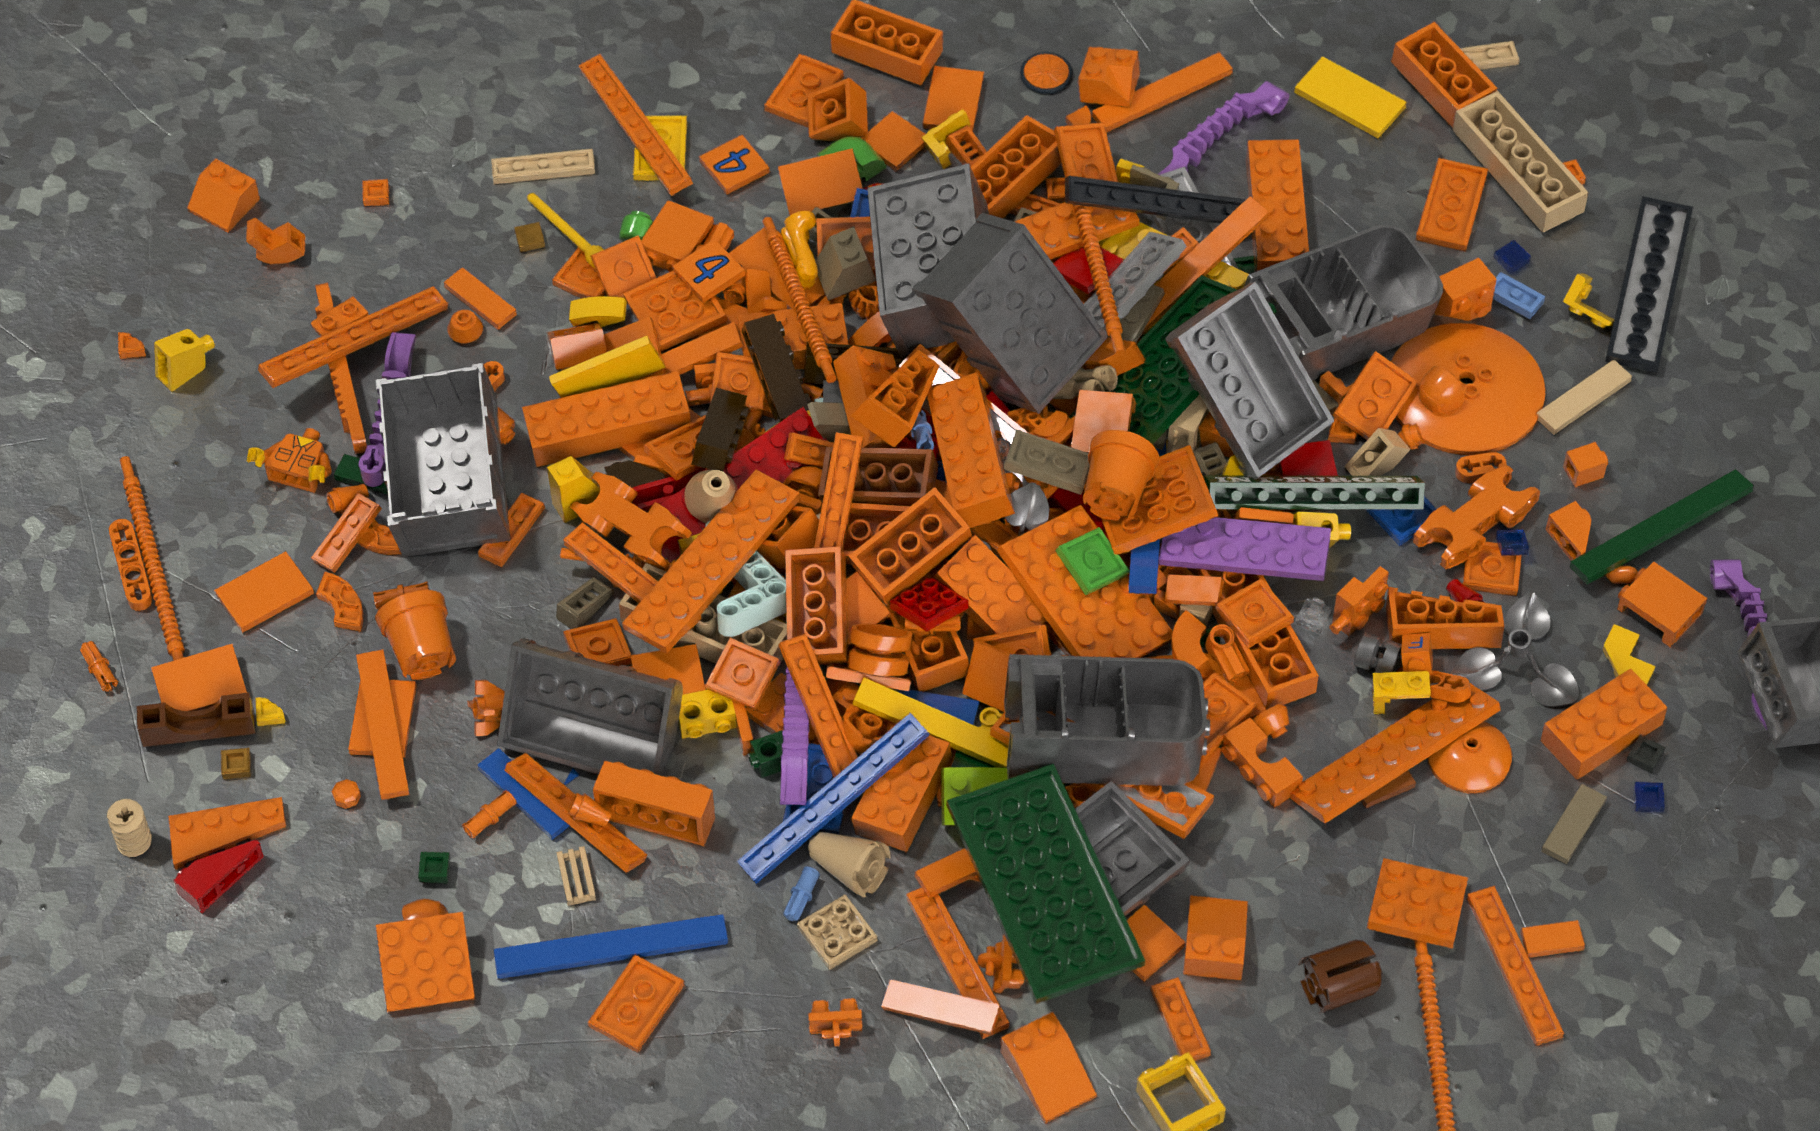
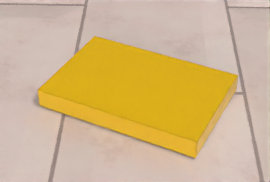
M646 116L685 169L687 116ZM635 147L634 180H659Z

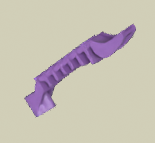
M1268 81L1264 82L1255 92L1245 94L1236 92L1233 99L1227 100L1221 109L1217 108L1215 114L1208 116L1203 124L1199 123L1197 128L1193 132L1190 131L1185 139L1178 141V145L1172 148L1173 159L1171 163L1158 175L1185 167L1188 172V164L1197 167L1207 147L1210 148L1212 146L1214 138L1219 140L1223 131L1228 133L1233 123L1238 125L1243 116L1249 118L1264 112L1271 116L1275 113H1280L1288 102L1289 94Z
M392 332L386 350L385 372H382V379L387 378V380L411 376V362L416 334ZM380 399L377 402L379 411H375L376 422L372 424L373 434L369 437L371 445H367L364 455L359 460L362 480L370 487H377L383 484V472L386 471L384 441L380 434L379 423H382Z
M1740 559L1711 560L1710 581L1713 584V589L1725 590L1735 601V605H1741L1740 614L1741 618H1744V629L1748 631V637L1759 622L1767 621V613L1763 611L1764 601L1760 599L1761 589L1755 588L1743 578ZM1753 693L1751 697L1752 706L1759 721L1767 729Z
M787 667L786 693L784 696L780 805H806L809 717Z

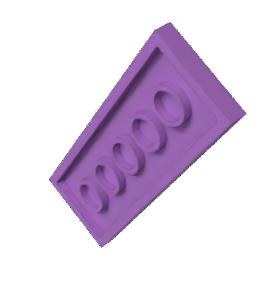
M1215 517L1186 528L1181 532L1163 537L1159 565L1324 581L1331 528Z

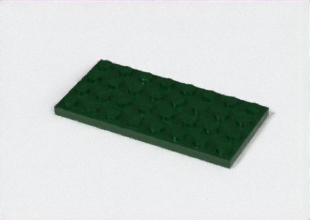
M1201 275L1137 343L1145 358L1144 363L1118 375L1117 385L1114 390H1105V392L1133 394L1136 408L1135 413L1131 415L1129 432L1142 436L1153 445L1199 396V392L1194 390L1188 380L1189 375L1175 350L1167 344L1166 337L1208 305L1237 291V289ZM1267 302L1271 310L1275 314L1277 311L1274 305ZM1076 409L1071 413L1069 418L1076 416Z
M1054 764L947 800L946 806L1035 1004L1145 966L1146 960Z

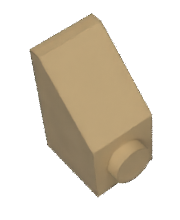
M1378 428L1344 467L1352 476H1381L1394 469L1410 451V448L1395 431Z

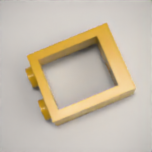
M1189 1052L1182 1056H1172L1164 1065L1156 1069L1149 1068L1137 1078L1136 1092L1161 1131H1207L1224 1122L1226 1108ZM1185 1074L1205 1107L1171 1123L1151 1091Z

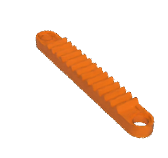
M328 282L315 285L319 306L315 308L317 318L334 308ZM343 356L328 363L344 432L350 433L354 452L358 454L366 451L367 443L346 356Z

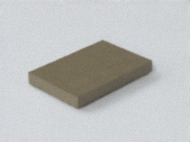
M1016 429L1003 469L1081 495L1090 465L1088 453Z

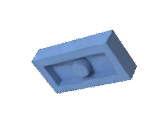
M1502 272L1496 277L1493 299L1531 319L1544 303L1545 296Z

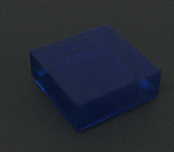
M1513 240L1495 251L1493 258L1511 274L1529 263L1531 255Z
M1524 529L1497 530L1496 540L1501 556L1528 555L1529 545Z
M1634 782L1635 811L1663 812L1665 808L1663 783Z

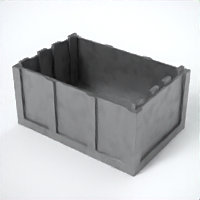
M969 163L867 188L880 317L900 357L909 355L919 344L925 348H931L956 342L948 331L941 328L938 324V318L924 300L916 296L912 288L918 281L921 282L939 261L946 256L950 249L970 230L981 213L989 214L988 205Z
M981 213L970 230L950 249L946 256L939 261L921 282H917L912 290L917 297L924 300L938 318V324L941 328L949 332L968 358L966 360L972 367L979 370L1000 400L1039 414L1108 336L1025 225Z
M483 363L472 364V367L398 379H376V389L380 396L382 423H379L380 434L384 441L386 471L383 474L384 482L388 489L390 513L387 516V522L403 557L478 546L485 543L510 541L497 397Z

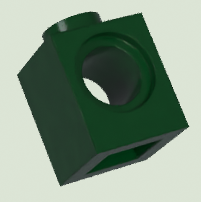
M781 730L750 741L751 753H748V758L752 769H758L761 778L780 772L783 731ZM766 754H774L770 757L764 756Z

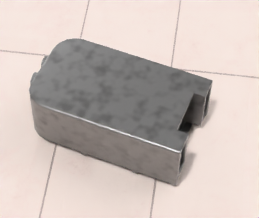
M1387 224L1371 227L1248 275L1244 285L1245 287L1249 283L1256 282L1266 301L1274 305L1277 311L1274 315L1311 380L1321 377L1327 371L1332 373L1367 359L1375 351L1382 353L1420 335L1428 328L1443 293V284L1439 275L1411 236L1403 229Z
M1010 654L1008 657L1004 694L1005 718L1019 720V723L1011 722L1007 754V779L1052 764L1055 765L1062 783L1108 784L1112 781L1114 784L1177 786L1192 781L1199 773L1201 755H1206L1207 739L1204 737L1210 735V719L1206 718L1208 714V698L1204 697L1203 679L1200 672L1193 665L1181 660L1017 654ZM1046 711H1052L1053 714H1056V717ZM1069 718L1074 722H1066V720Z

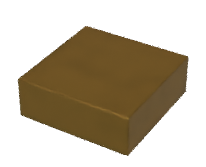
M539 222L514 227L520 252L545 247Z
M249 748L221 750V775L223 779L251 777V752Z

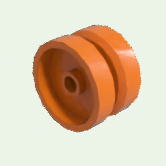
M882 624L853 625L851 627L850 641L857 647L848 651L847 666L853 670L874 675H905L908 672L910 658L902 652L908 651L911 648L913 634L902 628Z

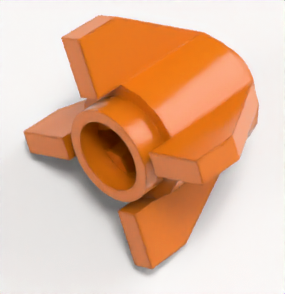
M475 680V694L480 695V697H474L473 701H467V706L472 709L474 718L481 720L474 722V735L487 736L500 727L505 691L487 680Z

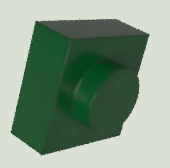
M421 852L418 872L419 882L448 883L449 852Z

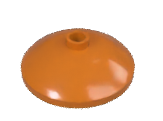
M1483 721L1429 756L1427 761L1434 776L1445 786L1463 793H1481L1495 788L1506 778L1512 762V752L1509 742L1502 732L1493 725ZM1467 744H1473L1476 747H1469Z

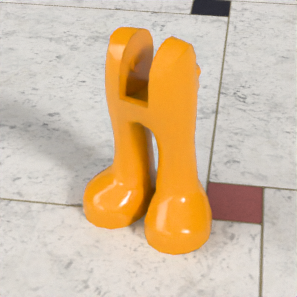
M799 211L785 219V227L781 229V235L788 248L803 289L808 290L814 285L818 276V267L808 244L810 240L809 230L816 225V218L810 211Z

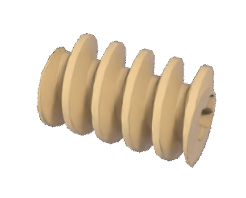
M121 799L112 804L107 811V819L118 851L127 857L142 855L149 849L152 842V835L142 806L131 799Z

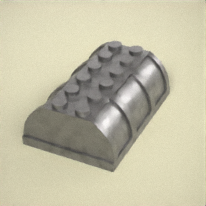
M1256 282L1249 283L1244 288L1208 305L1166 337L1167 344L1178 355L1189 375L1188 380L1202 397L1216 422L1215 427L1221 437H1225L1240 464L1239 469L1245 477L1259 478L1334 422L1332 415Z
M522 638L511 645L497 746L596 774L600 773L604 761L612 763L621 762L630 768L638 770L647 769L656 775L662 776L675 744L683 686L680 680L672 678L665 680L637 672L632 667L610 665L585 658L581 653L570 650L566 652L537 645L533 640Z
M1112 781L1075 809L1125 916L1133 909L1142 906L1150 899L1154 892L1172 878L1182 874L1189 865L1190 859ZM986 895V898H987V901H988V903H989V905H990V908H991L992 911H993V908H992V906H991V904H990V902H989V899H988V897H987V895Z

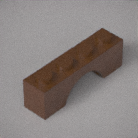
M250 693L221 696L215 705L199 711H181L170 707L166 703L137 706V730L143 747L256 734L254 707Z

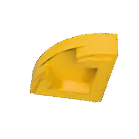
M255 698L256 722L258 726L286 723L284 713L280 707L270 702L267 698Z

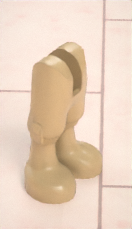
M1101 365L1089 370L1080 368L1053 399H1073L1079 395V390L1102 392L1114 390L1117 385V373L1109 365Z

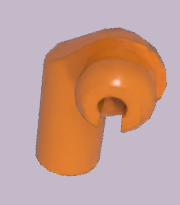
M1620 566L1605 574V576L1613 584H1627L1634 581L1638 571L1631 566Z

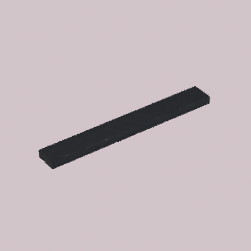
M1067 176L1065 178L1066 204L1219 224L1246 200L1076 176Z

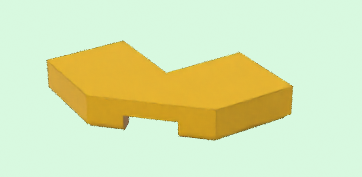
M1614 624L1602 650L1614 669L1615 677L1631 668L1648 685L1655 666L1631 656L1640 635Z

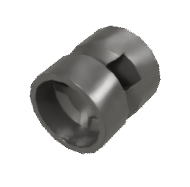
M1365 632L1355 656L1354 666L1366 670L1375 668L1376 673L1395 672L1401 656L1402 644L1391 640L1382 642L1381 637ZM1379 652H1381V653L1384 654V656H1383L1382 659H1381V658H1377L1378 655H1379Z

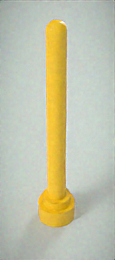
M535 193L528 194L527 200L585 253L587 263L595 269L590 255L604 249L601 246L591 245Z

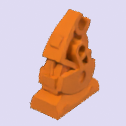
M1045 406L1039 414L1024 408L1008 412V417L1029 434L1071 447L1075 416L1069 418L1066 413L1057 410L1049 412L1048 406Z

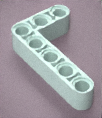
M757 551L734 576L746 591L723 600L717 606L718 631L723 636H737L786 613V580Z

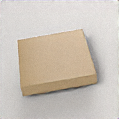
M846 895L841 896L797 923L799 931L829 970L877 942V935Z

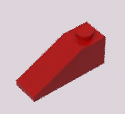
M256 839L196 860L188 867L181 869L173 880L178 895L202 914L264 857L260 842Z

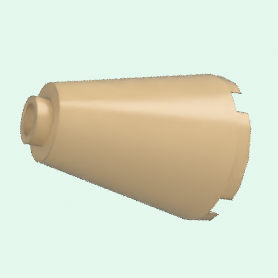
M705 470L694 475L688 482L685 489V504L693 516L707 523L724 506L731 502L738 488L733 479L720 470Z
M821 832L809 842L810 857L859 896L866 897L865 893L867 892L873 894L882 884L887 874L888 867L884 866L886 858L890 859V850L886 844L880 841Z

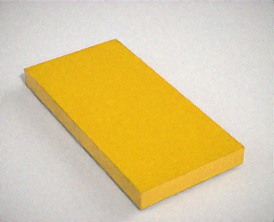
M1323 56L1294 89V93L1378 139L1402 113L1407 103Z
M644 336L549 376L554 389L563 398L635 381L666 367L648 336Z

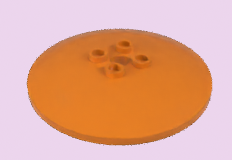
M1450 323L1428 328L1420 335L1400 346L1390 361L1418 381V384L1395 417L1402 427L1409 423L1411 425L1418 424L1424 444L1440 451L1458 455H1476L1497 452L1508 448L1524 438L1533 429L1538 421L1536 413L1543 409L1544 378L1533 356L1510 336L1489 327L1469 323ZM1440 366L1445 368L1462 386L1465 400L1459 408L1450 412L1434 413L1421 403L1419 399V386L1422 378L1432 367ZM1469 378L1473 383L1464 384L1460 379Z

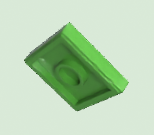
M1100 527L1058 546L1055 550L1085 595L1127 576L1130 572L1121 557L1114 554L1110 541Z

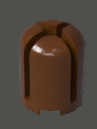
M1355 939L1299 959L1298 966L1303 964L1305 979L1300 981L1309 1004L1316 1003L1321 1009L1319 1014L1374 995L1380 989L1382 970L1379 962L1371 963L1370 959L1376 957L1373 949L1363 940Z

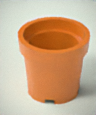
M1106 430L1096 434L1090 442L1088 452L1090 466L1083 495L1084 504L1087 502L1091 506L1090 511L1093 514L1107 520L1117 521L1120 519V516H1127V519L1134 516L1146 483L1153 477L1159 463V454L1156 448L1147 439L1129 431Z
M419 590L403 594L384 604L375 616L382 635L388 638L403 676L407 677V675H410L412 680H423L437 676L442 673L440 668L448 665V668H450L456 662V655L446 622L448 611L445 598L438 591Z

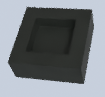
M1640 735L1628 754L1626 761L1652 774L1666 747Z

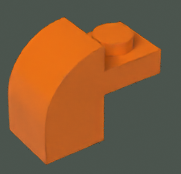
M256 218L247 221L246 242L256 249V259L268 264L290 263L305 255V234L287 222L271 230Z

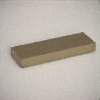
M1581 784L1544 843L1541 852L1567 865L1605 804L1607 796Z

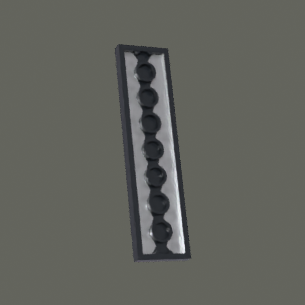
M1642 196L1605 362L1615 360L1622 366L1658 372L1693 211L1692 206Z

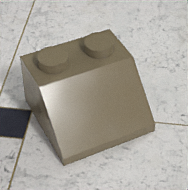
M854 227L829 237L816 259L818 277L828 301L876 281Z

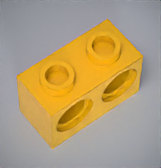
M710 690L682 695L678 720L682 739L698 738L704 734L714 732L724 733L736 728V715L732 700ZM696 716V718L689 719L688 717Z

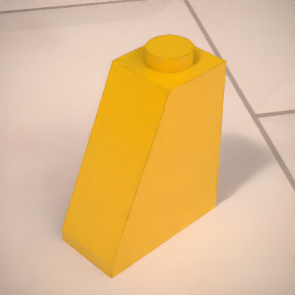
M572 456L547 467L554 508L564 523L579 517L570 508L573 502L589 504L600 493V485L591 478L593 473Z

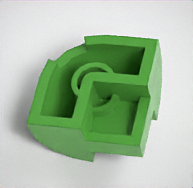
M844 137L816 154V157L853 148L860 179L864 178L866 181L887 167L872 146L860 137Z

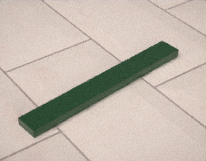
M1735 469L1570 561V569L1588 585L1753 492L1754 485Z

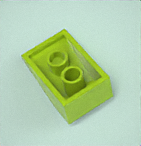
M942 768V826H955L946 806L947 800L1007 780V768Z

